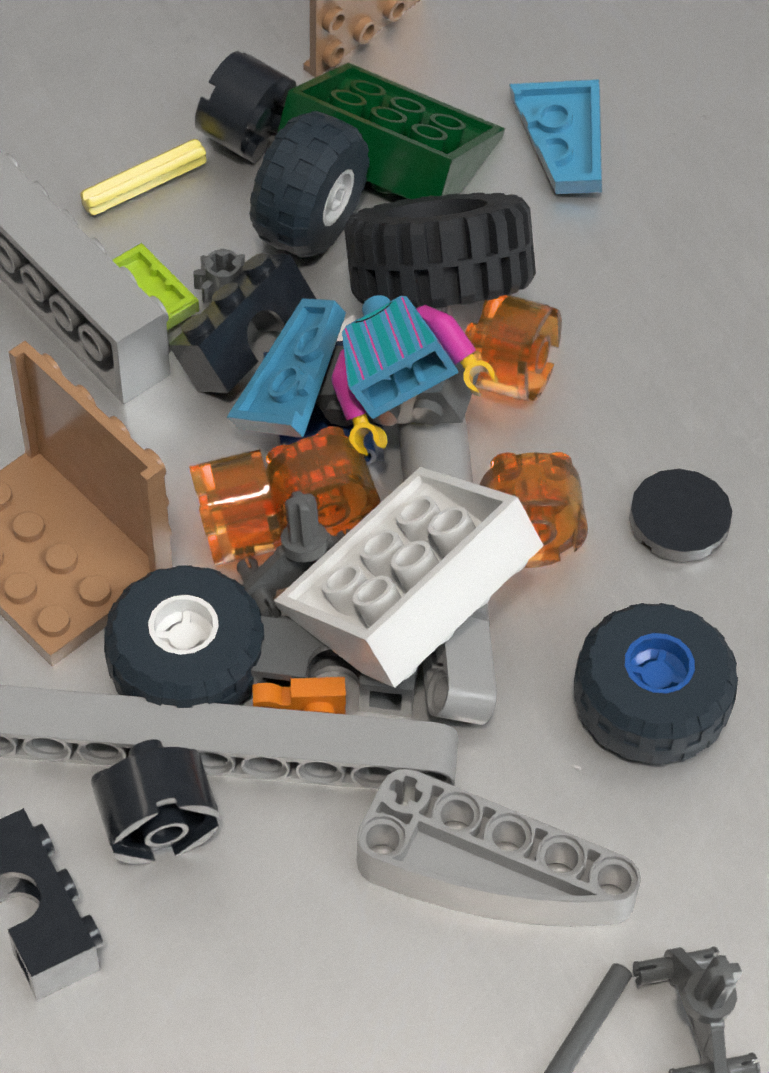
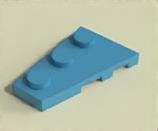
M599 80L509 84L510 97L555 194L602 192Z
M302 298L227 416L238 429L304 437L346 312L335 300Z

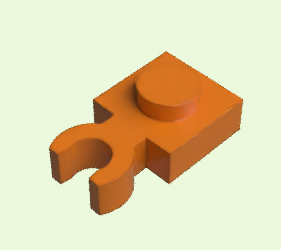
M345 677L290 678L291 687H281L273 683H257L252 685L253 707L334 714L346 713Z

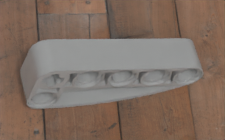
M411 769L396 770L385 778L359 827L357 835L358 870L371 883L410 898L450 910L497 920L533 925L570 927L620 924L627 920L633 912L641 880L638 867L624 855ZM403 802L408 803L407 806H404V805H402V804H403ZM456 820L463 822L468 827L456 830L449 828L445 823ZM507 841L514 843L519 849L506 851L497 847L496 844ZM383 844L390 846L394 851L388 854H378L370 848ZM551 863H562L568 866L571 871L566 873L555 872L548 865ZM606 884L616 885L624 893L619 895L608 894L600 886Z

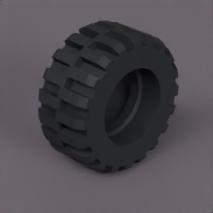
M457 193L398 200L393 203L374 205L372 208L361 209L358 213L350 215L344 227L351 291L361 304H364L370 297L377 295L386 296L390 301L399 296H407L415 308L424 305L440 308L449 305L472 304L476 301L493 300L502 295H511L517 293L518 290H524L531 284L536 274L530 207L522 197L513 194Z

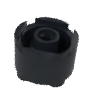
M235 51L222 61L211 76L208 83L214 85L215 88L209 100L201 96L195 113V128L210 139L255 163L264 153L267 139L273 133H278L288 90L296 87V81L252 55Z
M145 740L130 749V757L121 760L108 769L97 772L90 780L109 844L112 847L115 858L122 862L132 864L156 862L153 852L172 847L175 856L186 853L208 840L219 826L216 816L220 817L218 807L201 757L195 749L163 747L160 740Z

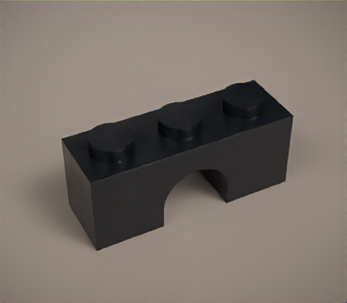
M260 253L251 257L244 263L242 267L243 272L232 283L218 289L212 296L213 302L202 313L188 319L181 327L182 332L169 344L170 349L198 392L229 393L259 362L248 343L247 333L251 320L258 331H282L302 298L316 299L290 254L268 255L267 253Z
M23 808L0 819V903L11 898L23 897L39 904L38 909L29 919L7 929L13 954L38 1001L100 971L97 949L104 946V943L92 916L88 914L81 918L73 903L79 900V894L66 868L58 872L56 871L50 859V856L56 854L46 828L42 823L33 827Z

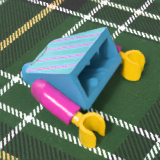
M382 295L373 296L366 300L362 306L364 316L345 326L342 331L344 349L338 355L331 378L346 421L352 419L354 424L349 436L350 444L354 450L368 455L363 440L367 433L372 431L374 441L379 448H386L388 442L385 431L378 426L370 424L366 413L374 419L459 373L456 364L459 362L465 369V384L474 395L481 397V394L473 385V378L477 373H488L496 386L498 384V378L492 366L485 361L475 358L473 352L476 351V348L451 315L427 305L415 308L407 296H399L390 301V299Z

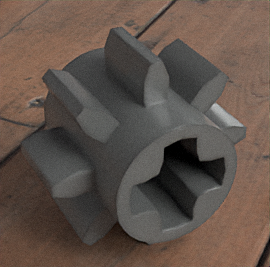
M222 248L211 252L208 256L202 255L200 257L201 269L193 271L194 289L202 290V302L204 304L212 303L213 294L221 287L232 283L243 272L242 267L245 263V255L243 253L237 255L231 250Z

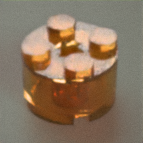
M502 295L497 299L484 300L482 315L478 324L471 322L465 334L476 348V351L473 352L475 358L485 361L492 366L497 375L498 384L496 386L488 373L480 372L475 387L518 400H537L544 391L554 367V363L547 362L550 346L559 348L562 331L560 311L547 304L513 295Z
M326 427L315 436L301 439L291 445H279L270 450L266 456L268 466L264 473V482L281 531L287 527L285 502L291 499V494L295 491L300 490L303 494H312L316 498L318 522L332 536H336L341 530L346 535V529H353L372 509L381 503L364 454L356 450L349 437L345 436L342 428Z
M260 449L189 466L195 492L199 498V512L205 535L208 537L215 566L274 552L281 545L282 533Z
M505 452L496 455L491 460V468L484 474L479 485L518 497L544 545L528 560L524 568H538L555 564L561 561L560 553L572 546L574 552H576L584 544L588 534V523L579 473L572 465V459L569 455L563 452H553L550 454L533 452L518 455Z

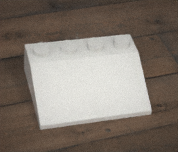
M419 467L274 600V603L279 610L362 674L395 688L403 680L409 678L416 671L417 666L439 645L448 641L453 636L454 631L477 609L487 604L491 596L511 576L521 571L526 566L528 560L544 545L518 497Z

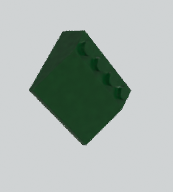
M349 62L288 90L278 129L279 132L293 117L311 113V111H318L346 122L358 129L368 145L369 168L367 169L366 181L370 182V186L376 191L386 194L396 193L407 199L461 193L502 139L505 128Z

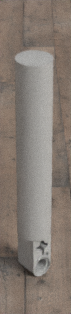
M450 306L434 308L454 318ZM464 417L462 423H440L433 426L423 423L398 424L403 482L419 467H423L473 483L466 417ZM488 604L477 609L454 631L453 636L448 641L439 645L422 662L426 706L430 715L484 725L490 720L496 706L497 687Z

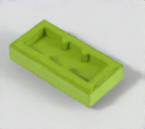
M142 243L112 260L119 268L121 266L126 267L134 276L138 286L149 297L155 296L162 302L169 317V320L166 322L167 330L200 311L199 300Z

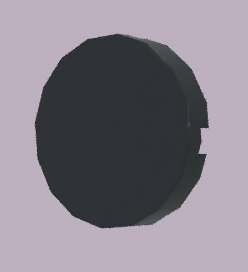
M671 469L659 471L643 480L634 492L629 521L633 535L640 543L643 540L646 545L652 547V553L664 559L686 562L701 560L712 554L713 549L723 544L728 537L733 511L728 495L714 480L699 472Z

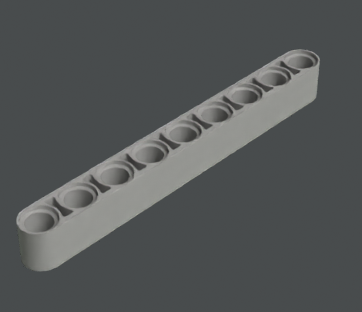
M0 685V757L112 767L121 760L130 757L129 751L134 745L145 740L157 739L162 742L163 747H184L197 750L206 775L379 790L382 782L390 773L400 769H411L450 785H455L458 733L454 728L442 723L218 703L209 705L204 703L194 705L193 708H177V706L164 704L159 706L147 702L144 697Z

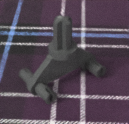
M300 490L292 492L291 499L285 502L287 527L282 531L281 545L276 548V551L260 567L258 566L257 559L254 557H248L250 567H248L245 558L237 564L236 569L244 582L243 586L248 594L255 599L261 616L280 617L282 613L274 603L276 591L289 587L345 536L343 530L338 532L336 536L327 533L324 526L318 522L316 498L312 494H303Z
M715 946L693 952H686L683 948L678 947L666 950L664 957L633 962V976L637 977L635 982L638 986L669 980L674 986L677 985L702 1057L700 1064L677 1069L672 1068L669 1070V1073H760L759 1062L753 1064L758 1059L753 1052L726 1059L724 1021L735 1008L737 1001L735 986L742 975V970L738 963H729L725 955H718L719 950Z

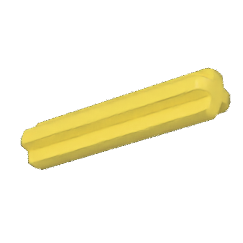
M191 139L84 189L80 193L81 203L90 216H96L204 165L207 161L205 148L197 139Z

